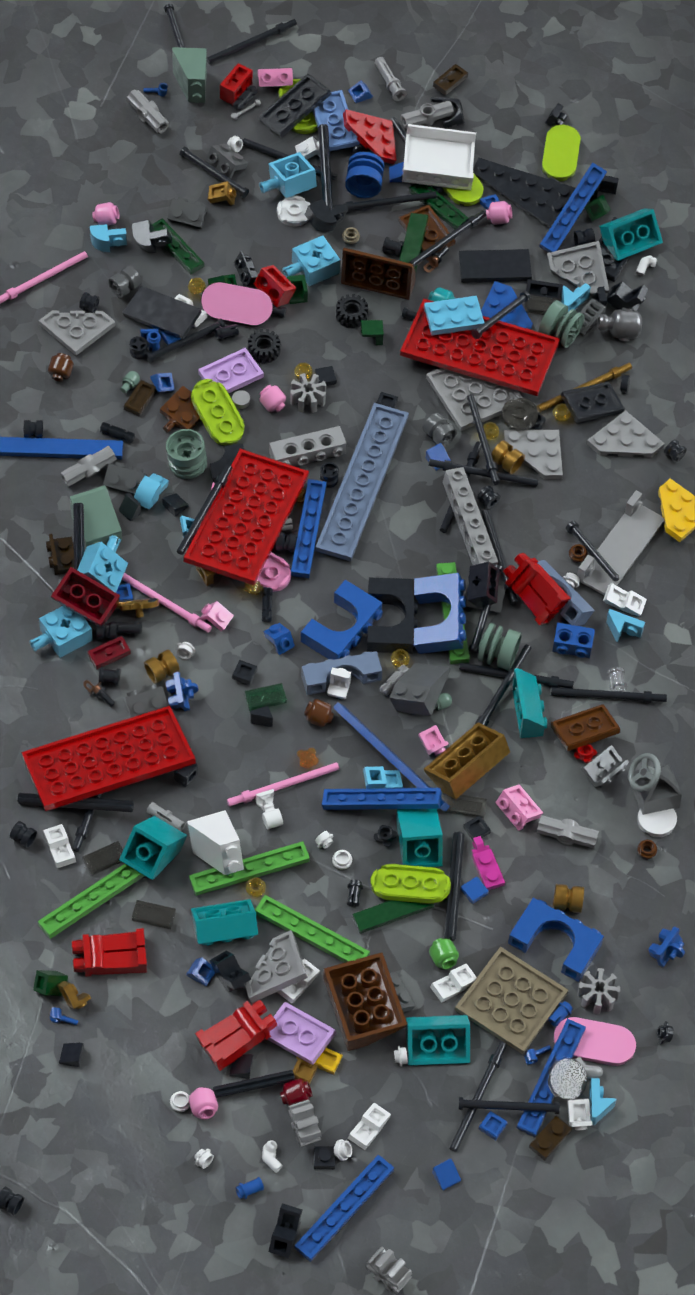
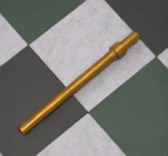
M627 363L621 367H614L608 373L576 388L616 379L621 374L631 370L632 365ZM560 395L537 405V410L542 412L563 402V399Z

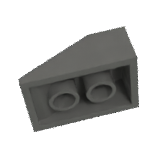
M415 663L396 682L389 697L397 712L431 716L451 670L450 667Z

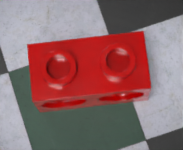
M238 63L220 84V99L233 105L240 95L253 84V70Z
M274 265L261 268L254 282V285L259 290L265 292L270 297L272 304L276 307L288 304L296 290V287Z

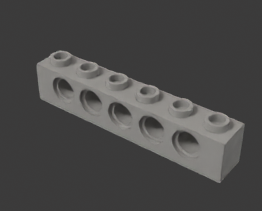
M464 467L446 470L443 485L472 565L488 561L493 565H497V557Z

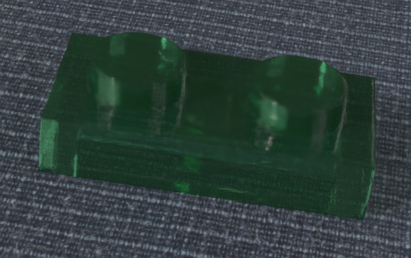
M282 683L244 691L249 711L265 706L271 707L287 703Z

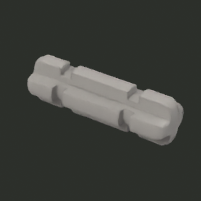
M404 664L401 665L398 671H395L386 680L387 683L380 687V692L388 696L396 682L409 668Z

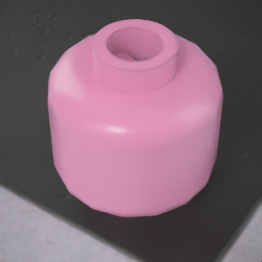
M506 201L492 202L489 209H486L487 220H491L493 225L507 224L512 219L511 205H508Z
M111 202L96 205L95 211L92 212L94 222H97L99 225H114L117 219L120 218L117 205L114 206Z
M268 385L259 394V401L268 412H274L275 410L279 412L286 406L284 404L286 395L278 386Z
M197 1088L189 1096L192 1113L197 1118L209 1119L218 1110L216 1096L213 1090L209 1088Z

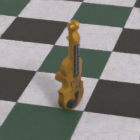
M159 599L120 600L116 608L122 611L135 609L137 618L144 617L143 609L159 606Z

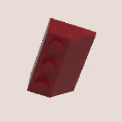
M70 567L51 595V598L96 625L102 626L118 606L120 595Z

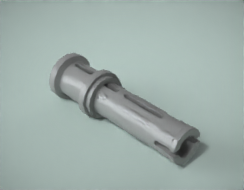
M378 57L374 64L386 81V88L388 91H391L392 98L395 101L404 99L407 92L401 87L400 80L395 78L385 59Z

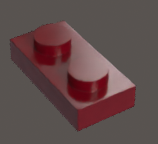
M122 636L87 651L96 670L101 666L104 667L131 654V650Z

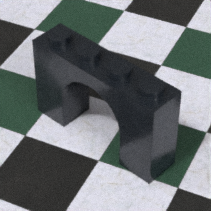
M369 577L368 594L383 604L398 607L403 612L405 618L394 626H368L367 652L413 654L414 628H417L418 619H414V614H417L418 603L414 602V598H416L414 595V579Z

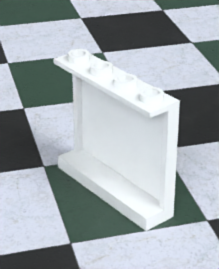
M408 124L402 182L471 190L474 176L473 162L476 133Z

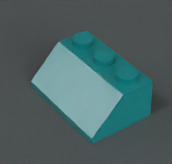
M644 208L599 226L603 242L616 261L663 243L654 209Z
M516 668L514 670L512 693L520 738L543 736L544 729H547V718L543 717L542 713L544 712V701L540 700L539 696L542 693L541 684H537L536 676Z
M251 899L191 908L198 944L211 945L216 941L231 942L235 938L250 939L254 935H258L256 912Z
M468 1015L406 1017L408 1065L470 1063V1022Z

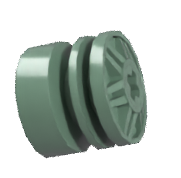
M556 300L546 311L539 326V332L560 338L559 344L561 343V346L568 348L578 336L585 317L584 314L577 313L575 309L568 312V306Z
M182 429L174 432L166 441L169 467L171 472L177 477L191 479L199 476L207 467L205 442L197 431Z
M490 623L480 641L478 661L484 662L488 655L487 664L490 665L494 658H498L497 667L509 671L516 658L522 633L509 629L506 635L502 636L503 626H499L496 633H494L496 625Z

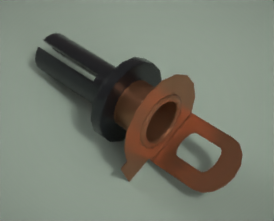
M445 246L438 253H433L432 256L426 258L429 262L424 266V270L430 273L438 267V264L442 262V257L449 251V248ZM429 265L432 266V268H431L430 270H428V269L426 268V267H428Z
M88 680L84 681L83 686L90 692V695L94 692L96 694L95 698L100 697L110 707L115 704L104 692L106 688L99 687L101 682L94 686ZM87 683L92 686L91 689L86 686Z

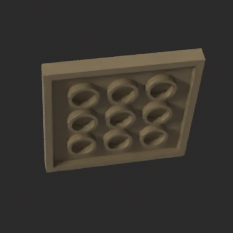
M500 947L455 1006V1011L461 1015H468L470 1021L521 1054H524L547 1023L548 1018L568 994V989Z

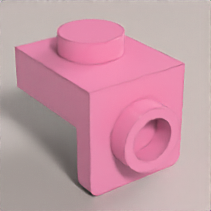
M218 601L212 604L208 603L201 611L203 613L201 620L207 619L220 631L226 628L234 616Z
M436 725L418 734L428 755L432 753L435 756L446 750L444 747L449 744L447 741H444Z

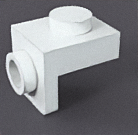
M313 136L295 146L297 153L300 152L306 160L316 154L320 157L319 141Z
M332 667L327 695L346 699L351 683V672L343 668L337 669Z
M589 1099L567 1100L569 1126L575 1127V1130H586L587 1126L593 1125L590 1118Z

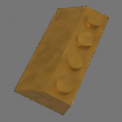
M478 722L426 766L424 772L438 788H441L443 793L457 799L510 753L505 735Z

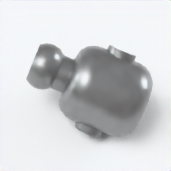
M622 308V310H615L611 317L606 314L599 315L597 318V328L600 331L609 329L613 337L619 338L621 341H629V339L638 338L640 335L642 316L639 312L633 311V309Z

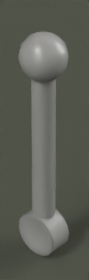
M255 100L253 104L238 113H232L231 119L237 120L241 114L255 106H260V100Z

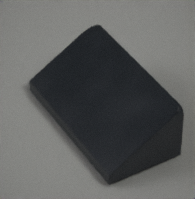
M528 279L526 292L529 293L530 298L560 301L563 284Z

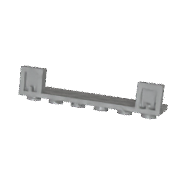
M637 490L626 503L625 513L597 549L600 555L618 574L619 580L617 582L613 581L590 555H587L578 567L577 576L580 578V582L604 596L608 585L613 583L617 586L664 523V518L642 505V493Z

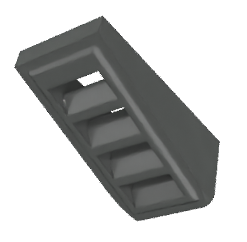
M593 298L580 312L584 314V319L587 320H584L583 323L585 328L582 327L579 332L583 337L597 324L598 316L605 314L606 307Z

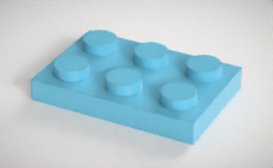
M477 296L424 303L431 335L472 330L484 324Z

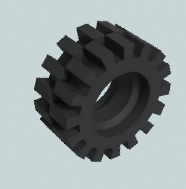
M347 294L346 298L342 296L341 300H338L336 304L337 321L341 322L342 326L346 324V328H349V325H352V328H355V325L360 327L361 320H367L368 303L365 302L364 298L361 299L359 295L355 297V294H352V297H349V294ZM353 308L358 310L359 312L355 314L347 313L345 310Z
M260 329L259 333L257 330L254 331V334H251L250 338H248V352L253 359L256 358L258 363L260 360H262V364H265L266 360L268 363H271V359L275 361L276 356L278 357L280 352L279 336L275 335L274 331L269 333V329H266V332ZM266 343L269 344L271 347L268 349H261L257 346L259 344Z

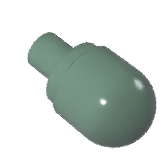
M130 371L126 374L122 381L123 386L120 388L121 392L126 393L128 390L136 387L140 381V376L137 372Z
M441 693L434 709L441 711L448 708L452 704V697L448 693Z

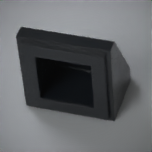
M126 493L119 507V512L129 521H133L141 514V503L130 493Z
M177 493L162 499L163 506L174 516H177L189 507V504Z
M265 706L250 711V723L273 727V716L269 707Z
M195 763L174 770V779L183 786H188L198 775V764Z
M64 1043L59 1064L80 1067L84 1043Z
M244 1054L232 1062L229 1076L250 1079L254 1055Z

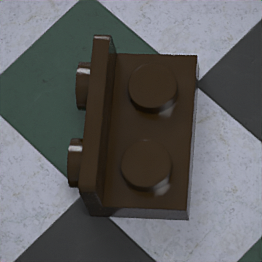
M49 534V541H46L47 553L51 552L52 557H48L50 568H54L55 575L65 574L70 567L74 568L72 536L53 539V534Z

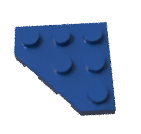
M494 281L481 309L482 316L492 318L518 297L512 287ZM522 304L500 320L532 330L533 326Z

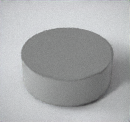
M239 390L232 395V401L236 408L244 409L249 406L250 395L246 391Z

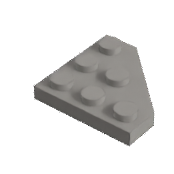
M599 241L547 253L550 269L554 274L576 287H581L585 283L591 287V296L596 295L598 287H604L605 293L610 291Z
M52 310L39 320V325L77 356L115 326V321L103 311H96L95 313H85V311L59 313V311Z
M626 410L587 440V445L600 456L618 454V456L623 457L644 455L645 458H652L665 445L664 442Z
M504 430V440L513 446V450L518 449L525 455L524 465L528 468H533L543 479H562L559 430Z
M292 930L272 939L269 944L270 949L266 955H262L255 966L256 971L251 980L246 982L245 987L252 1003L308 978Z

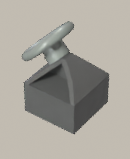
M644 753L635 758L629 768L628 780L642 815L680 808L682 793L670 764L660 765L658 758L650 753ZM649 759L654 763V767L648 766ZM642 761L640 770L635 771L637 765Z

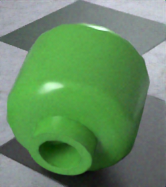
M436 939L429 949V954L438 968L450 969L456 965L459 953L450 939Z

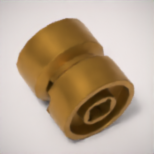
M505 440L498 443L491 453L494 462L497 465L502 464V468L510 474H514L521 467L525 459V455L518 449L513 450V446Z
M168 649L158 654V658L152 657L144 662L146 673L155 684L164 680L166 675L171 676L173 673L180 671L175 656Z
M556 884L553 909L565 911L566 908H569L572 912L581 913L584 887L573 886L569 889L567 885Z

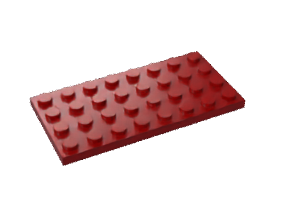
M423 298L400 350V356L538 396L559 345L560 338L498 321L482 333L479 339H475L472 336V330L431 335L424 303L434 301ZM483 316L484 323L490 318Z
M239 449L231 465L233 469L227 478L228 481L221 488L184 555L183 562L255 585L309 476V471Z
M170 706L21 752L45 811L196 763L195 756Z

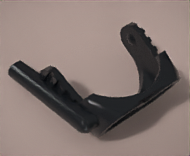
M430 98L431 102L437 103L450 101L454 108L458 109L457 114L452 119L443 122L444 128L454 125L459 126L465 123L460 99Z

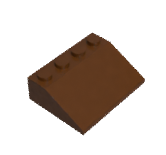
M343 248L341 284L410 300L416 276L413 264Z
M382 952L324 968L323 979L347 1051L368 1046L407 1027V1022Z

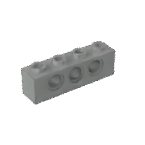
M340 426L271 442L269 443V454L273 460L292 466H302L310 462L322 461L346 454L347 443Z

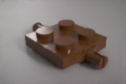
M184 386L160 408L159 413L169 421L163 426V430L167 433L174 426L192 430L201 420L191 401L192 392Z

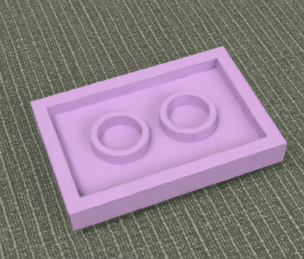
M246 348L198 369V374L203 380L212 379L215 382L221 383L226 388L228 394L264 377L263 371Z
M284 1002L274 1015L278 1025L270 1031L271 1037L267 1040L313 1065L336 1035V1030Z

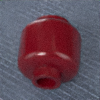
M301 1078L285 1083L283 1085V1092L280 1093L284 1105L287 1103L288 1105H293L305 1100L310 1101V1098L313 1097L308 1081L304 1082Z

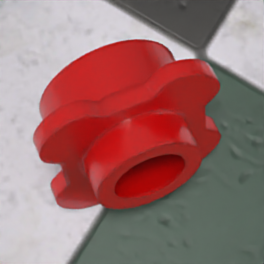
M590 744L579 747L578 752L574 753V757L581 759L584 763H588L593 756L597 755V751Z

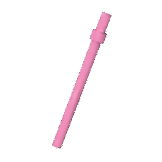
M84 251L18 287L6 290V293L0 296V304L8 299L12 300L18 297V294L88 258L87 253Z
M124 573L122 581L130 583L132 587L150 598H158L160 604L188 620V623L192 626H198L207 633L211 631L212 626L202 621L201 617L195 613H189Z
M336 762L253 791L241 792V795L227 799L228 806L230 807L242 802L245 804L251 802L258 793L272 789L275 792L339 770L338 763Z

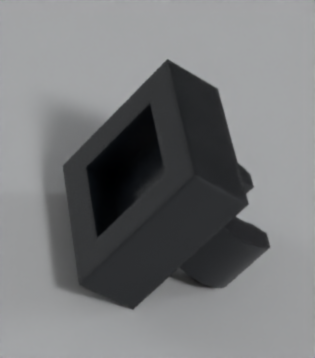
M560 103L554 107L545 121L548 126H551L554 122L557 125H562L568 117L565 113L561 112L564 106Z

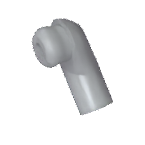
M581 1057L576 1058L572 1062L579 1074L585 1079L599 1078L603 1074L600 1066L586 1065Z

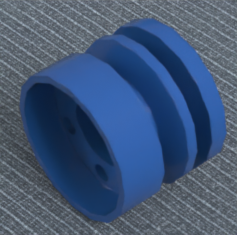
M358 152L350 157L345 187L350 194L358 198H372L380 193L384 172L382 158L371 152Z

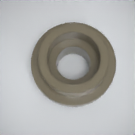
M349 227L343 232L342 238L348 244H355L359 241L360 234L356 228Z

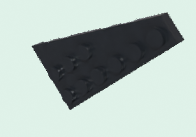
M479 157L473 168V173L480 181L497 190V193L507 197L511 203L527 214L534 216L541 224L547 225L549 228H551L575 190V187Z

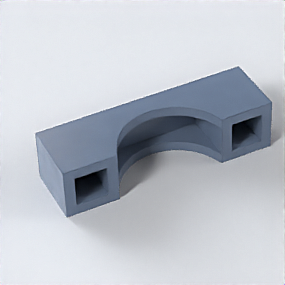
M545 560L538 561V564L571 598L562 608L560 614L571 625H584L595 610Z
M377 651L364 652L355 656L348 655L335 660L328 659L320 663H308L302 666L301 672L307 695L326 692L332 667L337 669L343 668L351 672V676L359 679L362 684L382 680V668Z

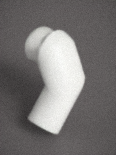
M651 255L643 257L640 260L636 274L644 276L647 267L656 266L657 258H653Z
M270 1140L263 1146L262 1160L277 1173L283 1165L275 1158L277 1143Z

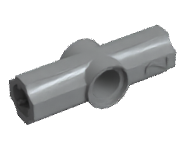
M134 89L127 96V101L137 111L140 120L147 122L157 133L165 132L167 127H169V122L159 112L154 101L149 102L139 90Z
M450 101L435 105L426 103L418 110L401 114V121L404 129H407L408 124L431 126L435 120L454 115V110Z
M107 446L93 455L90 454L80 459L77 464L67 468L60 474L65 484L69 487L85 477L93 476L101 468L113 463L117 458L110 446Z
M543 815L540 817L537 833L557 838L562 844L572 845L576 843L590 848L595 847L599 833L597 830L579 826L572 819H563L561 821Z

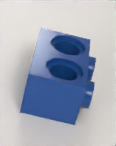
M557 623L552 652L562 655H575L579 658H590L595 629Z

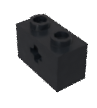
M489 561L470 566L467 600L478 608L496 604L499 568Z

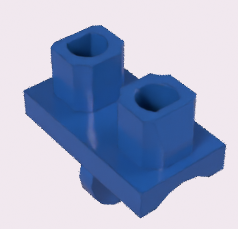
M179 671L173 673L174 678L165 682L167 691L169 693L176 692L177 694L168 697L169 706L172 709L182 707L184 711L190 710L189 699L194 698V694L198 692V685L192 683L191 679L185 680L181 678Z
M673 927L671 931L662 929L659 933V940L663 942L661 946L652 943L649 947L650 956L657 959L658 965L664 967L669 959L674 960L675 957L682 958L685 954L682 948L684 943L679 935V928Z

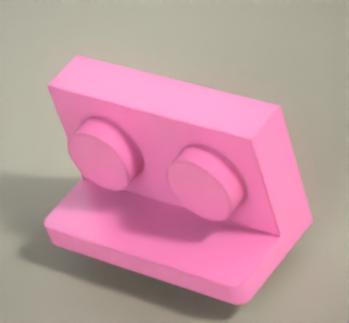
M292 68L257 70L260 87L293 85Z
M520 784L503 790L496 801L497 806L517 830H522L526 823L539 819L543 814Z

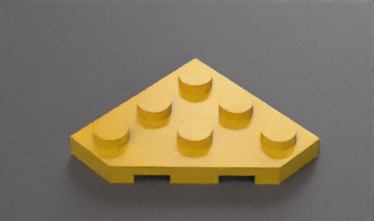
M670 478L659 487L658 496L661 500L660 507L662 518L665 521V532L681 542L695 530V496Z

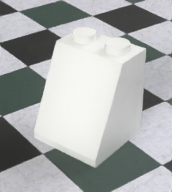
M226 810L187 821L193 854L224 875L244 870L240 840Z

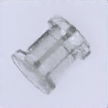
M621 667L611 668L607 672L611 680V691L622 692L627 688V683L624 682L623 676L625 671Z

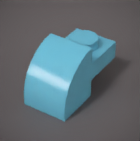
M107 224L90 226L91 243L96 249L103 252H110V246L127 245L126 228L108 230Z
M154 473L150 477L145 476L140 482L134 498L141 503V506L150 509L158 501L159 495L168 487L169 480Z
M383 766L364 767L363 775L366 789L403 788L399 770H384Z

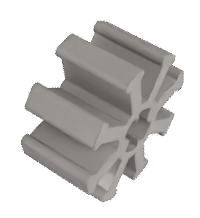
M303 373L300 374L299 382L295 381V379L291 382V405L298 403V411L302 413L306 405L310 406L311 413L317 412V404L321 405V407L325 405L326 383L325 381L318 383V375L313 374L311 381L308 382L306 374Z
M602 968L597 969L595 978L590 974V971H587L584 974L583 981L579 983L577 991L578 997L583 996L581 1006L584 1009L590 1003H595L593 1014H600L602 1004L607 1008L608 1012L611 1011L620 993V986L615 987L617 977L613 973L605 981L602 980L604 969Z
M309 1100L289 1105L288 1113L292 1120V1129L295 1130L296 1140L300 1143V1147L321 1141V1131L317 1125L319 1122L317 1116L314 1115L312 1103L310 1104Z
M380 1247L367 1262V1270L375 1274L373 1278L377 1282L383 1281L385 1288L389 1291L393 1289L395 1293H399L412 1278V1271L404 1266L406 1262L402 1258L397 1260L394 1252L390 1249L386 1251L384 1247Z

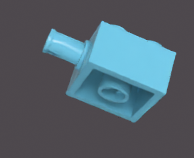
M300 152L268 163L270 179L259 183L260 190L263 193L276 188L285 198L317 187L315 169Z
M322 235L292 248L293 264L282 268V271L286 278L297 273L305 274L306 283L308 286H311L339 274L341 260Z
M112 535L109 537L107 545L101 541L87 546L77 569L115 593L128 565V562L116 554L121 542L120 538L118 539L117 536Z
M63 605L39 618L42 635L29 642L34 651L50 644L59 658L93 641L92 628L83 616Z

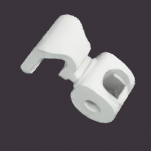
M274 789L258 793L255 797L256 804L265 811L262 813V818L267 829L283 825L280 810L274 809Z

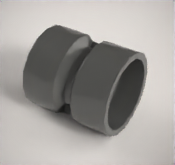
M129 265L122 269L120 274L116 273L110 277L108 284L117 297L123 298L130 293V290L139 287L142 284V280L136 269Z
M440 413L430 416L423 425V431L429 437H433L437 444L441 443L443 447L450 444L457 435V430L450 423L447 424V420Z

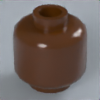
M57 353V355L51 357L48 373L52 376V379L62 381L63 379L70 378L74 365L71 357L64 353Z
M314 699L312 702H308L304 715L307 722L324 727L326 723H331L334 713L331 712L332 706L329 703Z

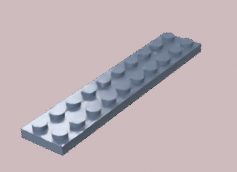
M377 403L373 404L316 544L315 551L347 561L352 560L408 420V412Z

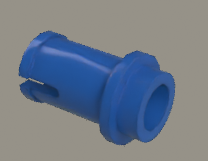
M157 331L149 332L147 335L148 348L151 350L152 347L153 352L160 349L161 335Z
M560 1002L559 1007L548 1018V1021L554 1027H557L567 1015L570 1016L572 1014L573 1008L568 1002Z
M258 1177L244 1184L239 1183L235 1189L239 1199H247V1196L263 1191L264 1186L262 1180Z

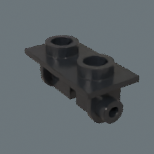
M240 251L234 261L240 281L244 287H248L249 284L255 286L254 282L258 274L254 270L255 267L250 256L244 255L243 251Z

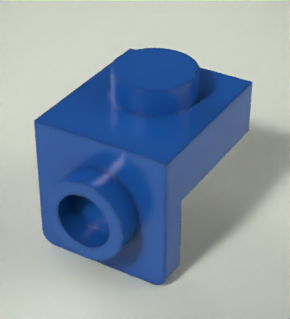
M280 623L274 624L269 629L263 631L265 638L275 645L276 652L279 655L295 646L290 630Z

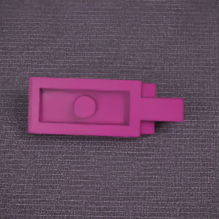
M481 836L473 838L472 844L474 849L471 851L472 859L482 883L488 890L505 886L504 878L489 845L484 846Z

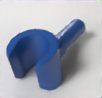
M160 83L158 88H144V92H155L159 96L164 97L167 94L168 85Z
M51 1009L50 1020L53 1023L62 1021L74 1025L78 1024V1020L62 1016V1009Z
M550 1045L539 1050L529 1049L524 1056L526 1064L536 1063L538 1061L537 1056L551 1050Z

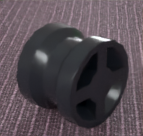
M84 292L80 299L79 308L95 313L99 305V296H91L89 293Z
M141 336L132 338L129 344L130 355L135 359L145 358V353L148 352L147 340Z
M676 439L672 440L664 450V454L671 456L672 461L675 463L679 462L687 452V448L680 446Z
M489 485L484 487L477 496L480 502L485 503L484 506L487 509L493 508L501 498Z

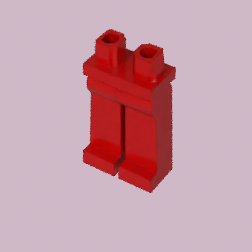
M520 553L514 559L519 567L516 569L514 565H509L503 571L508 578L505 583L508 587L511 586L513 591L525 602L536 616L535 621L538 625L547 624L571 598L538 564L536 558H529L525 553Z
M144 928L136 929V932L103 936H89V934H85L82 940L72 941V953L84 954V958L73 959L74 972H85V977L92 976V974L147 973Z
M261 1000L252 1005L247 1001L243 1004L244 1007L238 1008L229 1017L205 1031L201 1029L195 1033L200 1045L219 1071L255 1047L264 1038L267 1040L271 1037L270 1031L278 1024L272 1014L263 1019L260 1018L262 1014L267 1012Z

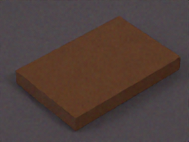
M430 205L399 217L398 220L404 230L407 231L411 213L428 215L429 219L421 253L450 233ZM455 239L447 243L445 246L451 247L455 245ZM443 246L442 248H440V249H439L438 251H436L435 253H437V252H439L440 250H442L445 246Z
M604 704L551 722V728L567 751L620 733L619 725Z

